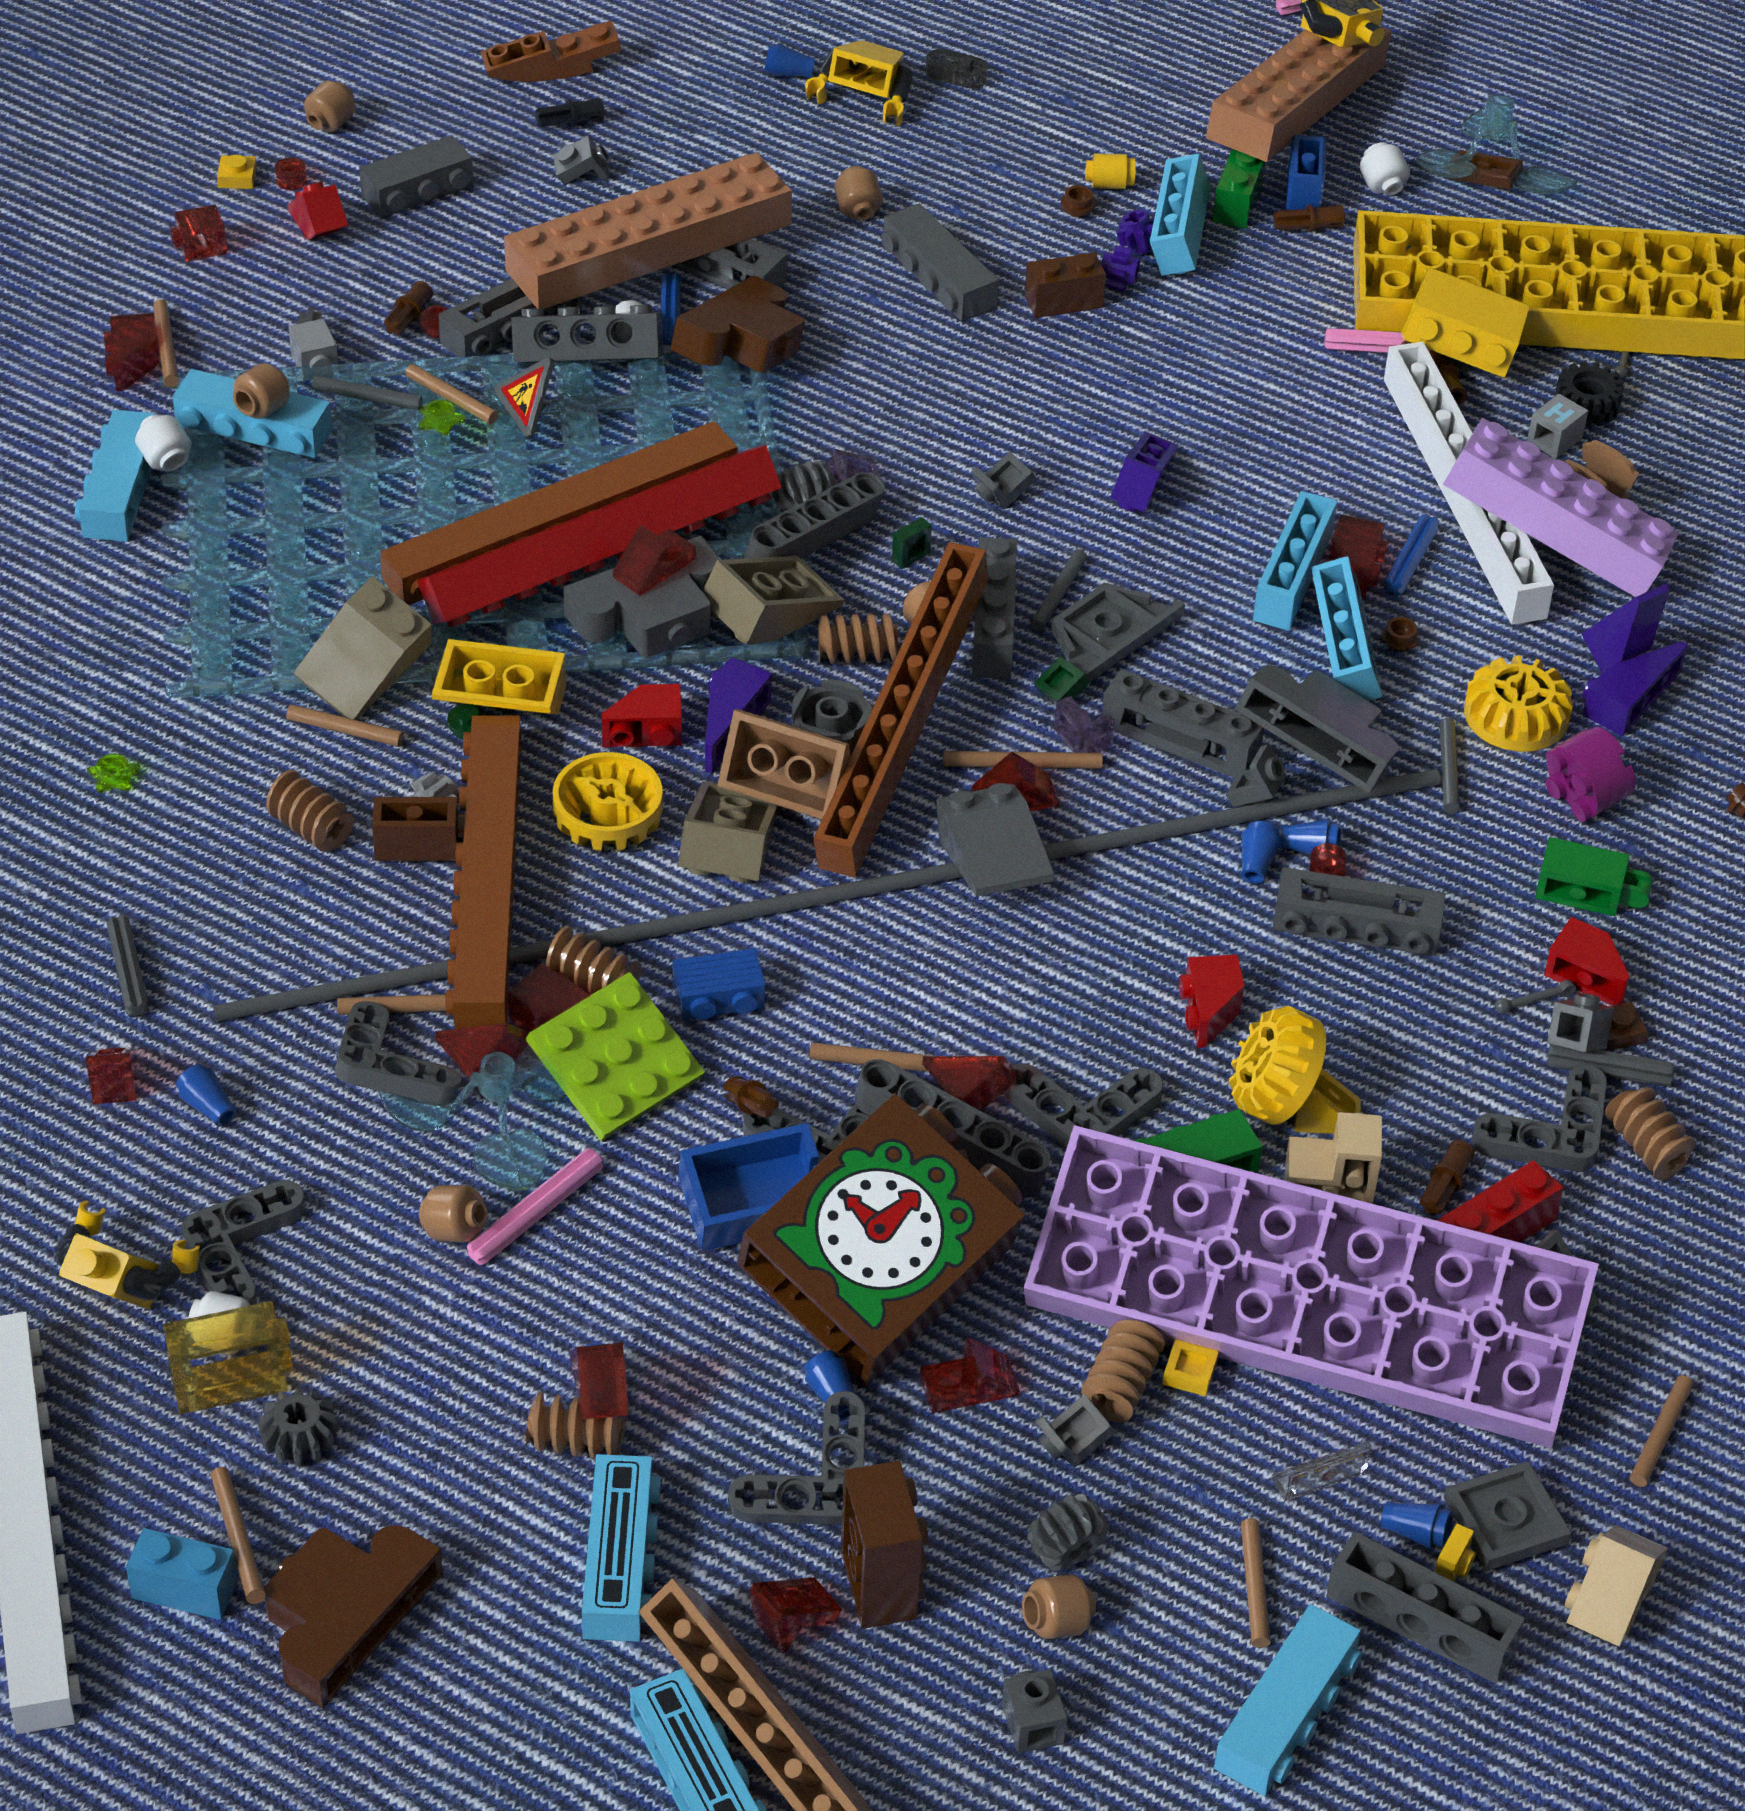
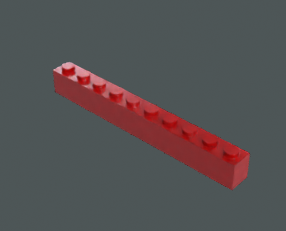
M762 445L750 448L418 579L417 583L433 624L447 622L449 628L471 620L468 613L481 608L483 614L504 607L503 599L512 595H516L517 600H521L539 593L537 585L547 581L550 582L552 587L572 580L571 572L582 567L585 573L602 568L607 565L605 558L617 554L618 560L637 554L640 552L638 545L650 541L651 546H656L673 539L671 532L683 528L684 532L688 533L706 526L704 519L715 514L717 520L732 516L739 512L737 506L748 502L750 507L771 500L769 493L782 487L767 446Z

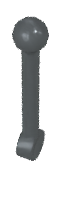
M1622 352L1619 366L1614 369V372L1620 375L1619 379H1624L1628 375L1626 365L1630 352Z
M1565 980L1558 987L1512 1000L1500 998L1495 1003V1010L1500 1014H1506L1511 1008L1560 994L1563 997H1568L1575 993L1576 986L1572 980Z

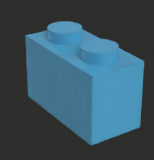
M143 1528L126 1565L132 1599L222 1620L238 1583L233 1549Z

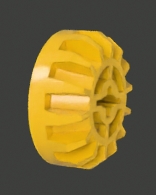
M1517 655L1512 658L1510 664H1507L1501 657L1491 661L1490 666L1485 665L1477 669L1473 680L1469 681L1464 704L1465 719L1473 732L1491 745L1518 752L1541 750L1558 742L1568 729L1573 708L1571 687L1565 680H1562V675L1555 668L1544 672V664L1539 659H1536L1533 665L1523 664L1521 656ZM1496 688L1503 689L1502 697L1498 694ZM1538 696L1546 697L1544 701L1537 704Z
M616 752L589 754L572 761L562 769L555 779L553 785V814L557 817V827L562 833L568 836L571 835V841L582 847L591 840L592 848L595 851L601 852L603 844H615L617 852L622 851L626 848L627 839L637 845L646 840L647 834L655 831L660 824V814L663 813L661 780L651 766L636 757ZM582 812L590 815L591 824L580 820Z
M1283 1006L1261 1014L1259 1022L1251 1023L1249 1025V1037L1247 1040H1240L1238 1043L1242 1047L1239 1058L1233 1059L1231 1062L1235 1073L1229 1078V1084L1233 1090L1231 1094L1237 1107L1246 1114L1271 1125L1285 1122L1304 1104L1319 1077L1326 1052V1032L1322 1022L1291 1006Z

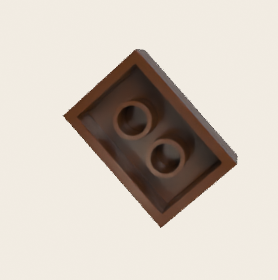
M900 1460L844 1470L840 1551L861 1629L916 1620L918 1600L925 1598L921 1573H926L927 1571L923 1546H928L929 1544L928 1530L924 1517L916 1518L914 1506H917L915 1483L913 1478L905 1479Z

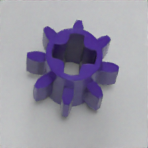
M1134 210L1125 214L1122 222L1118 223L1120 230L1116 232L1120 246L1132 248L1134 254H1144L1151 251L1150 238L1155 217L1150 219L1149 213L1144 210Z
M1115 245L1114 253L1105 251L1101 265L1106 274L1105 279H1107L1106 286L1108 288L1125 291L1126 283L1136 284L1141 260L1133 257L1134 250L1132 248Z

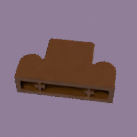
M753 275L678 316L670 350L697 363L708 366L721 364L724 361V356H727L751 369L764 373L798 353L805 319L785 309L788 297L785 290Z
M391 1525L382 1528L372 1538L371 1553L369 1554L330 1530L320 1528L294 1555H288L281 1562L276 1575L264 1587L267 1619L286 1631L279 1641V1655L284 1681L290 1688L321 1708L326 1706L443 1575L441 1548L409 1528L401 1525Z

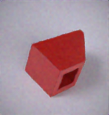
M318 182L302 188L303 191L295 193L296 199L287 205L289 213L307 240L339 232L348 226L335 184L324 187L323 182Z
M680 684L639 685L601 713L602 747L682 746Z
M1238 954L1188 957L1186 974L1179 976L1180 997L1182 1000L1187 999L1189 1005L1185 1009L1187 1031H1194L1197 1048H1204L1211 1043L1241 1012L1244 982Z

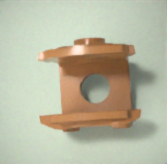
M1597 440L1585 442L1582 444V461L1586 462V467L1569 459L1564 461L1576 473L1588 480L1592 479L1600 482L1607 491L1619 498L1630 500L1628 489H1632L1639 474L1634 464L1614 448Z

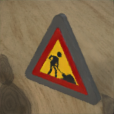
M549 357L497 384L494 389L519 429L528 438L534 436L539 416L548 404L544 401L554 366V360Z

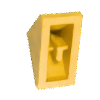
M1321 1069L1310 1095L1294 1114V1132L1334 1134L1338 1112L1361 1113L1360 1098L1324 1069Z

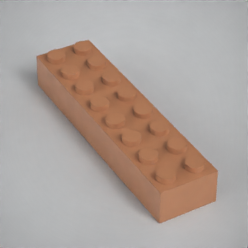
M1380 24L1385 34L1379 45L1372 47L1365 42L1344 48L1305 29L1213 101L1206 139L1268 162L1292 142V136L1301 135L1384 67L1392 30L1382 27Z
M757 152L744 155L741 158L720 165H714L708 169L681 176L680 178L504 236L506 272L536 308L545 309L791 225L792 190Z

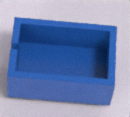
M808 1123L681 1150L678 1177L701 1251L742 1243L744 1232L818 1164L819 1154Z

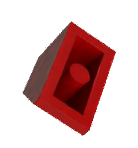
M1570 917L1550 947L1544 976L1560 983L1565 980H1572L1576 990L1598 996L1600 1001L1612 1006L1623 1004L1630 978L1610 934L1573 917Z

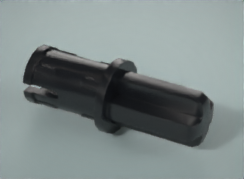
M601 98L580 102H572L569 99L565 101L564 105L537 108L535 110L536 123L539 127L568 124L569 127H574L576 123L604 120L605 116L604 104Z

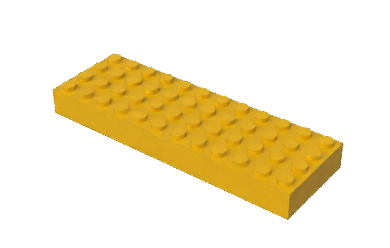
M1358 210L1353 242L1355 330L1402 332L1428 267L1530 305L1518 345L1745 359V235Z

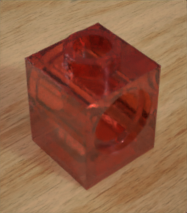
M216 204L174 212L176 227L170 228L171 239L174 249H181L185 262L227 254L225 227Z

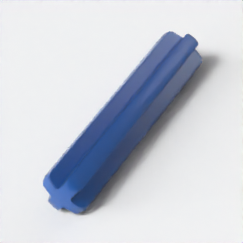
M666 272L662 275L661 311L664 351L671 348L676 320L680 316L681 276L677 272L673 274Z
M1423 514L1418 519L1385 578L1384 589L1387 593L1392 592L1398 596L1404 592L1438 530L1439 520L1437 517Z

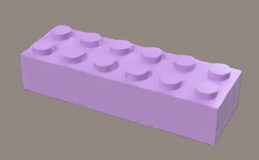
M1481 418L1443 485L1634 597L1647 592L1663 568L1679 534L1665 520L1648 515L1640 510L1634 502L1619 498L1607 491L1600 482L1592 479L1588 480L1573 471L1572 467L1567 463L1552 459L1540 452L1539 448L1533 443L1516 438L1508 433L1502 425L1496 422H1489L1484 418Z

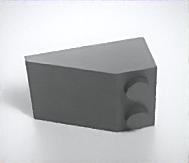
M998 783L991 785L988 789L973 792L956 791L950 796L937 798L939 842L976 897L1055 881L1052 866L1027 801L1014 784Z

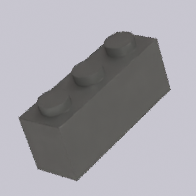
M453 135L359 167L361 196L380 218L474 185L472 156Z

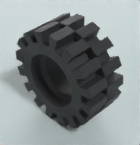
M1581 362L1580 367L1573 363L1570 364L1569 369L1565 367L1561 374H1559L1555 396L1561 394L1587 409L1588 414L1585 426L1591 427V422L1601 426L1604 420L1607 423L1613 421V416L1616 417L1618 415L1624 390L1623 380H1619L1620 375L1617 372L1610 374L1611 368L1608 366L1600 369V363L1593 362V367L1588 366L1587 362Z

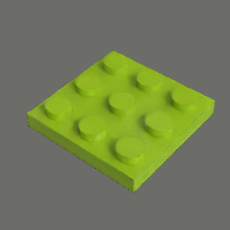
M628 972L531 1031L526 1038L527 1043L601 1142L697 1082L705 1073L631 972Z

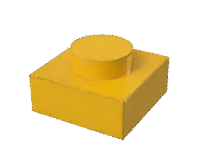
M221 155L217 174L218 188L253 189L257 170L256 156Z
M1175 1339L1164 1371L1162 1385L1206 1396L1218 1361L1219 1351Z
M1456 1523L1438 1557L1435 1569L1437 1574L1455 1582L1458 1575L1466 1578L1476 1556V1552L1470 1550L1473 1530Z

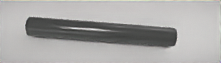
M315 375L312 381L313 390L418 411L422 407L423 397L419 395Z
M1076 549L1072 553L1031 620L1030 626L1033 630L1042 632L1087 559V554L1083 550Z
M1445 718L1439 723L1443 809L1446 813L1454 814L1460 809L1455 721L1451 718Z

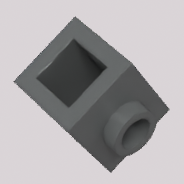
M1575 993L1573 999L1555 1001L1547 1043L1582 1052L1607 1049L1614 1007L1599 1004L1600 997L1584 993Z
M1051 1669L1040 1672L1023 1671L1011 1678L1004 1679L1002 1708L1017 1754L1064 1744L1067 1716Z

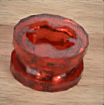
M289 157L281 159L275 164V179L278 187L292 191L303 188L306 185V165L301 159Z
M1330 843L1314 847L1310 854L1309 871L1344 877L1347 859L1345 850L1338 845Z

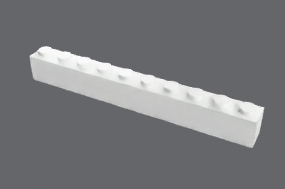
M1424 342L1390 346L1384 382L1511 625L1547 619L1554 584L1528 535L1443 485L1458 456L1472 435V431Z
M27 1312L0 1316V1611L10 1709L16 1734L75 1724L73 1705L82 1703L78 1674L70 1675L69 1664L78 1662L74 1634L65 1635L64 1623L73 1622L69 1593L60 1594L59 1584L68 1582L65 1554L56 1555L55 1544L64 1543L60 1515L52 1516L51 1506L59 1505L56 1477L47 1478L46 1470L48 1467L55 1466L52 1440H43L42 1430L51 1429L47 1401L39 1402L38 1393L46 1392V1382L43 1365L35 1366L34 1357L42 1356L39 1329L30 1330Z

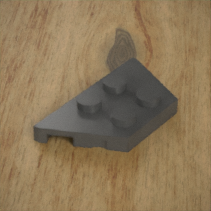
M1103 583L1054 617L1051 630L1067 661L1084 672L1091 682L1184 616L1185 604L1178 600H1174L1172 606L1151 601L1150 593L1137 590L1129 591L1121 586Z

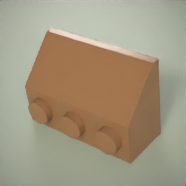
M735 709L717 786L823 819L851 757L849 744Z

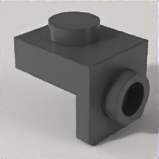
M589 135L573 144L562 147L559 152L553 154L556 176L563 185L592 169L595 170L603 181L610 178L608 164L611 162L605 148L601 144L597 146Z
M1010 451L985 474L977 466L971 471L977 481V484L974 486L976 492L987 503L994 500L1003 509L1008 507L1037 480L1033 472Z
M1269 744L1261 746L1250 764V769L1239 771L1226 793L1233 807L1245 804H1258L1267 799L1274 798L1286 773L1282 761L1276 757Z
M1085 1394L1051 1423L1043 1416L1035 1421L1045 1433L1038 1439L1055 1460L1063 1455L1073 1467H1076L1116 1433L1114 1428Z

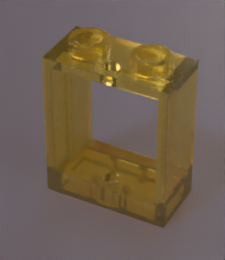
M273 1301L163 1324L171 1381L179 1415L278 1394L279 1391H288L286 1373L294 1371L289 1344H291L286 1318L277 1319ZM264 1344L267 1346V1351L196 1367H191L190 1360Z

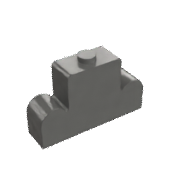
M700 535L564 586V615L585 640L591 642L607 641L619 629L642 657H651L710 633V601L702 591L719 558Z
M1266 665L1251 677L1234 710L1369 794L1379 784L1399 749L1398 744L1389 735L1380 730L1372 729L1381 713L1380 708L1318 670H1314L1299 684L1288 672L1275 666Z

